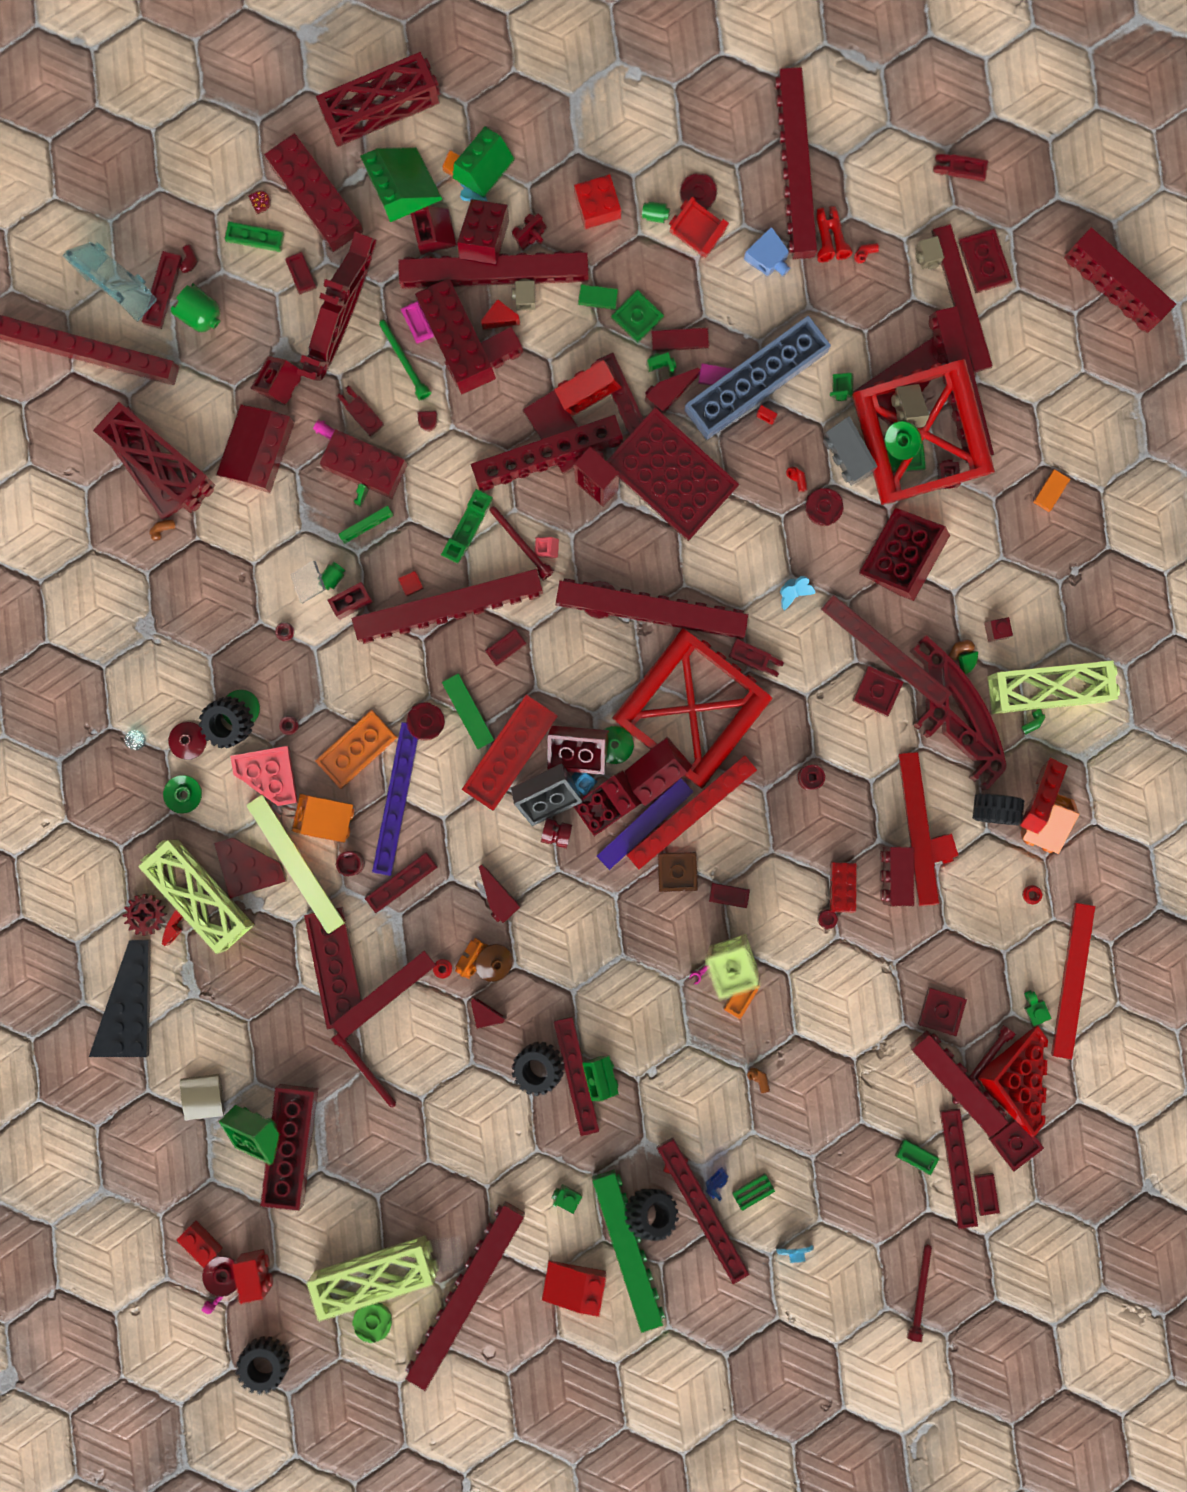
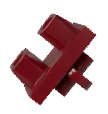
M529 213L524 219L526 226L523 229L516 226L511 231L519 248L523 251L535 241L538 244L543 242L541 235L545 232L544 230L547 226L539 213L536 216Z

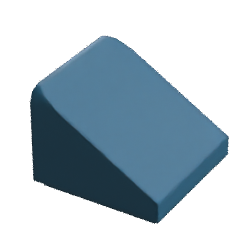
M574 772L571 776L577 790L584 796L597 783L588 773Z

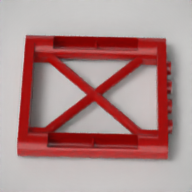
M965 359L945 365L937 363L930 366L929 370L923 371L918 369L912 371L911 375L906 377L898 375L892 378L893 381L886 383L884 380L874 383L873 387L852 394L865 445L877 464L873 476L881 505L995 472ZM945 376L947 385L930 412L926 425L917 429L921 434L922 441L925 438L966 460L969 471L901 490L899 481L913 457L903 460L895 475H893L877 413L895 423L898 422L897 414L880 406L877 396L894 392L899 386L920 384ZM952 390L969 453L929 432Z
M682 628L613 715L612 719L651 750L657 743L635 726L641 718L689 713L695 761L684 776L703 789L773 698L755 684L757 681L753 677L742 674L740 672L742 669L734 663H728L726 657L721 652L717 651L715 653L710 649L711 645L703 639L700 641ZM696 650L749 692L743 699L695 704L689 656ZM682 660L688 705L643 710ZM742 706L702 757L696 712Z

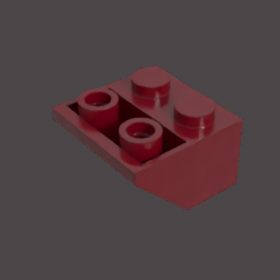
M427 206L411 213L420 254L457 246L449 209Z

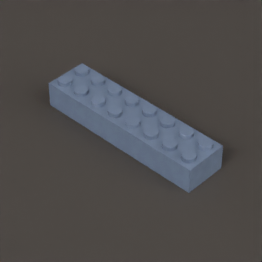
M808 315L686 403L684 411L704 438L708 440L827 354L831 345Z

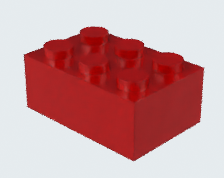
M598 360L588 370H581L571 380L559 383L554 391L564 410L575 416L621 389L622 386L612 367L606 361Z

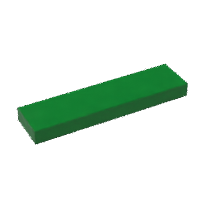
M459 673L443 681L442 684L477 750L494 742V738Z

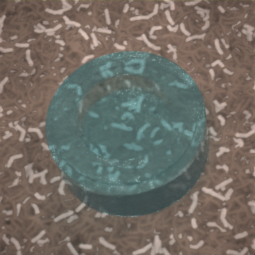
M132 730L126 734L125 744L128 748L138 750L145 745L146 738L142 732Z

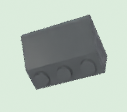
M850 416L825 433L823 442L826 448L832 451L833 461L843 471L842 477L846 483L849 482L850 486L871 476L877 468V464Z
M562 763L511 788L514 805L532 826L583 802L571 775Z

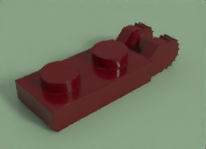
M936 154L935 161L943 164L949 163V166L936 165L933 167L934 173L982 182L986 179L988 160L955 154Z
M348 385L345 389L354 398L350 404L340 393L336 396L345 406L348 413L371 437L384 426V423Z
M736 639L728 656L762 673L765 672L777 678L779 673L766 667L767 663L770 661L776 666L781 667L784 664L783 661L772 657L771 654L739 639Z

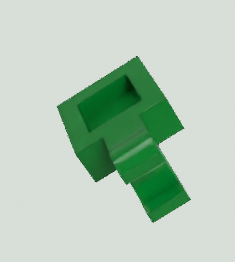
M1029 990L1024 993L1029 1004L1024 1009L1032 1026L1035 1027L1052 1019L1043 1000L1038 1001L1034 991Z

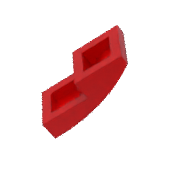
M175 910L165 928L162 938V945L164 947L170 945L183 931L177 925L184 917L177 910Z

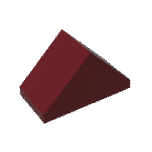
M475 996L472 999L471 1005L476 1029L504 1023L507 1017Z

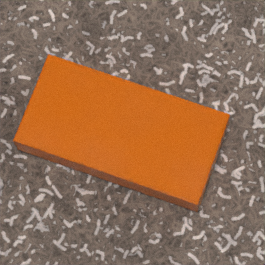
M1054 469L1033 503L1050 512L1070 481V478Z
M760 986L731 995L723 1009L741 1019Z

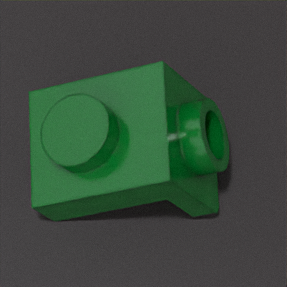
M669 352L661 355L656 353L647 359L646 366L648 372L667 366L669 375H674L676 363L673 357L670 358Z
M853 373L833 374V392H830V396L836 398V401H846L847 397H852Z

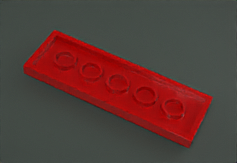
M526 695L461 790L494 811L558 716Z

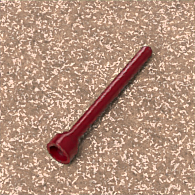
M495 506L490 507V513L538 568V575L544 581L549 578L555 570L539 559Z
M1003 1025L999 1029V1038L969 1077L974 1076L978 1079L979 1075L988 1066L1003 1044L1009 1040L1012 1041L1016 1034ZM953 1097L952 1102L954 1104H959V1102Z
M339 1033L334 1035L330 1039L334 1045L337 1044L343 1048L389 1107H395L396 1101L347 1042V1037L343 1039Z
M929 1244L924 1246L913 1326H910L907 1332V1339L914 1342H923L924 1333L920 1327L932 1247Z

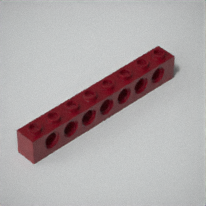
M612 415L471 463V467L480 491H487L493 489L496 485L508 484L516 478H526L531 473L537 471L544 472L549 467L564 465L566 461L572 459L578 460L589 447L593 450L598 449L600 452L607 447H617L623 442V436L616 415ZM606 434V437L600 439L598 435ZM582 440H588V443L585 445L579 444ZM564 446L570 447L567 451L561 450ZM546 452L552 453L549 457L543 456ZM527 459H534L532 463H526ZM511 464L516 465L514 469H507ZM494 470H497V471H498V473H497L496 475H494V476H491V475H490V473H491L492 471H494Z

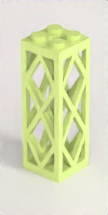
M1113 660L997 672L987 676L991 713L998 714L1086 705L1117 700L1120 694L1119 685L1116 684L1117 667L1114 665ZM1078 672H1083L1094 677L1095 681L1084 675L1079 674ZM1062 674L1054 681L1043 677V675ZM1073 676L1091 684L1080 694L1062 686ZM1028 677H1033L1041 682L1048 684V686L1038 683ZM1006 679H1013L1008 684L1006 683ZM1023 681L1041 689L1031 699L1011 690ZM1056 689L1061 690V691H1063V692H1065V693H1067V694H1069V695H1071V696H1073V697H1075V698L1072 699V698H1070V697H1068V696H1066V695H1064V694H1062V693H1060V692H1058V691H1055V690H1056ZM1050 694L1063 699L1057 701L1041 702ZM1008 695H1010V696H1012V697H1014V698H1016V699H1018V700H1021V701H1023V702H1025V703L1023 704V703H1021V702H1019V701H1017V700H1015V699H1012V698L1008 697Z
M163 840L156 846L157 850L153 854L149 853L141 860L143 863L138 867L216 954L227 951L254 926L252 921L179 840ZM164 864H167L169 879L164 875ZM173 866L185 869L188 889L176 886ZM192 875L196 879L198 892L194 891ZM203 888H204L210 895L204 894ZM186 898H190L191 904L186 900ZM196 901H200L202 916L198 913ZM206 903L219 907L222 926L209 923ZM225 912L229 916L231 929L228 928Z
M746 934L709 946L706 961L719 999L759 986V970Z
M425 1235L314 1271L307 1285L318 1322L433 1285L439 1268L436 1259L433 1260L431 1252H433L431 1241H427ZM409 1256L416 1258L417 1262L414 1263L399 1258ZM390 1263L411 1268L404 1277L383 1272ZM379 1265L375 1270L370 1269L371 1267ZM362 1272L370 1274V1276L365 1279L349 1274ZM378 1277L394 1280L395 1282L385 1284L375 1280ZM340 1279L362 1284L356 1292L334 1287ZM329 1292L347 1297L339 1300L331 1299Z

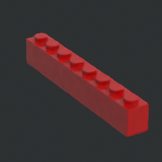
M746 756L741 757L627 853V857L640 870L755 773L757 769Z

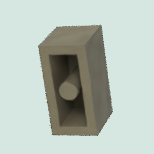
M919 384L897 387L891 398L892 406L895 407L897 412V421L910 422L916 428L924 427L930 415Z

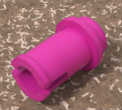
M318 420L313 427L316 434L320 433L329 440L335 429L325 424L324 420Z

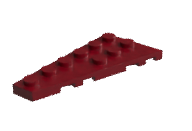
M934 337L854 390L853 393L873 387V384L884 380L885 383L893 381L892 378L898 375L906 377L911 375L912 371L918 369L923 371L929 370L930 366L938 363L939 355L933 343ZM930 381L919 384L921 392H923ZM895 391L877 396L880 406L897 414L891 402ZM877 413L878 417L891 426L895 423Z

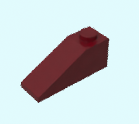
M695 368L658 382L655 386H650L645 392V402L652 409L656 407L664 415L699 377L701 370Z
M481 864L479 870L489 907L492 910L491 916L497 922L501 920L504 923L521 906L491 872Z

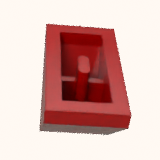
M498 299L481 319L483 330L520 325L519 315Z

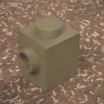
M938 236L919 241L916 247L917 263L921 265L922 269L928 268L931 270L937 268L944 258Z
M530 279L515 281V288H512V300H516L517 310H535L534 281Z

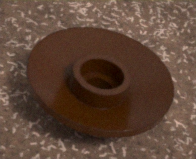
M491 944L486 946L479 952L476 958L475 968L478 975L489 982L503 979L511 970L512 955L503 945ZM499 962L498 966L494 968V964Z

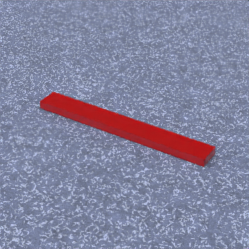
M918 752L902 753L898 755L910 846L914 847V876L918 905H938L939 897Z
M1074 903L1051 1056L1071 1060L1073 1058L1096 906Z

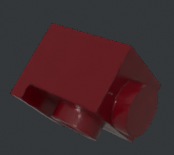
M951 459L941 461L937 466L938 479L945 478V472H948L950 476L959 474V462H953ZM961 483L954 484L941 489L958 488L961 485Z

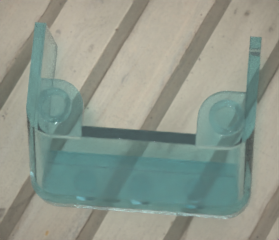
M89 242L68 249L62 255L86 281L91 280L117 301L137 322L157 300L144 285L146 281L138 274L132 275L105 253L106 249L98 242L95 244Z

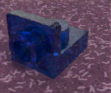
M723 1167L705 1182L706 1192L713 1200L715 1198L719 1201L723 1199L716 1190L718 1187L722 1188L728 1182L729 1176Z

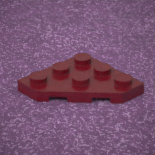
M229 838L214 843L230 898L287 882L282 863L242 843L240 840Z

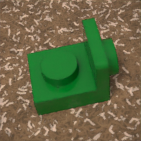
M562 1184L560 1189H555L551 1197L553 1199L552 1206H559L574 1214L583 1195Z

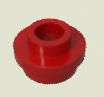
M1029 885L1023 890L1022 896L1026 903L1034 905L1041 901L1042 891L1035 885ZM1031 891L1035 893L1034 898L1029 897Z
M440 959L435 962L436 966L433 968V972L436 977L444 979L450 976L452 964L448 960ZM441 965L446 967V971L443 973L439 971Z

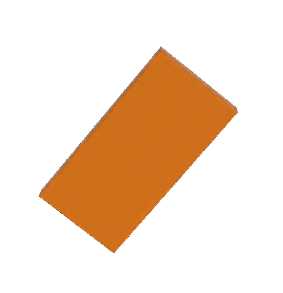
M371 709L318 757L315 762L342 789L398 737Z

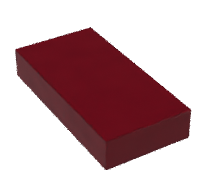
M302 252L285 258L299 295L317 288Z
M515 628L486 649L485 652L497 667L527 643Z
M712 883L709 902L747 909L750 889Z
M994 1174L973 1175L979 1215L999 1214Z

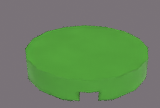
M379 1302L359 1308L355 1312L352 1321L356 1336L368 1343L383 1340L390 1332L392 1325V1316L388 1308Z

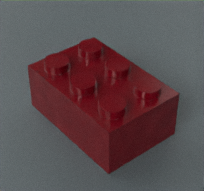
M470 200L457 241L460 259L492 264L497 263L509 224L507 204Z
M883 847V851H880V862H883V870L880 871V881L883 882V889L880 890V900L883 901L884 905L914 906V847Z

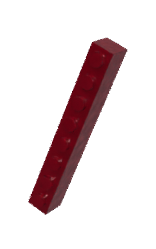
M955 306L937 310L929 316V327L933 331V343L939 355L938 363L945 365L958 360H966L991 456H993L994 451L958 308ZM943 376V382L945 385H947L945 376ZM952 390L947 399L952 406V419L956 422L957 438L961 442L962 450L969 453Z

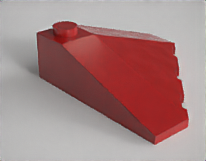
M1039 1026L1033 1027L989 1063L978 1077L988 1093L1031 1137H1035L1044 1126L1046 1117L1041 1115L1042 1103H1046L1047 1088L1042 1087L1043 1075H1047L1048 1060H1044L1043 1052L1044 1047L1048 1048V1039Z

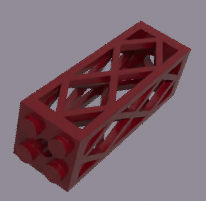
M421 51L316 96L323 117L337 147L439 104L438 96L441 94L438 89L437 79L434 74L432 75L427 57L423 58ZM394 72L403 73L397 79L389 80ZM398 89H405L404 92H397ZM348 92H357L351 99L343 100ZM376 96H385L379 105L371 104ZM406 101H412L408 108L400 107ZM354 107L360 108L358 112L352 111ZM332 115L340 116L336 123ZM361 120H368L364 127L355 126Z
M120 402L112 408L93 430L108 445L190 514L193 511H197L202 504V500L213 493L216 485L201 470ZM127 427L139 428L140 431L128 430V429H126V428H127ZM126 434L143 437L146 450L130 448ZM120 435H121V437H122V440H123V443H124V447H123V445H122V442H121V439H120ZM156 442L171 454L159 453ZM132 454L149 456V458L136 457ZM161 458L176 460L179 463L162 461ZM138 462L151 464L154 475ZM163 466L180 468L185 483L167 480ZM170 486L185 488V490L170 488Z

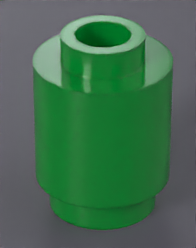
M644 202L642 218L646 219V221L665 223V220H669L670 208H667L666 203Z
M333 561L331 565L328 564L318 579L321 581L319 584L326 590L330 588L334 590L344 577L343 573L346 570Z

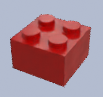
M610 174L574 185V195L585 229L621 219V207Z
M264 1249L241 1253L232 1264L239 1304L264 1299L273 1286V1277L268 1271L269 1257L265 1254Z

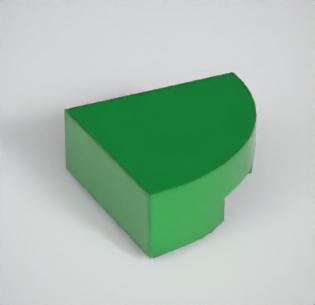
M363 484L358 485L356 490L358 495L354 499L355 505L362 507L369 491Z
M978 651L959 655L960 669L965 675L975 667L978 660Z

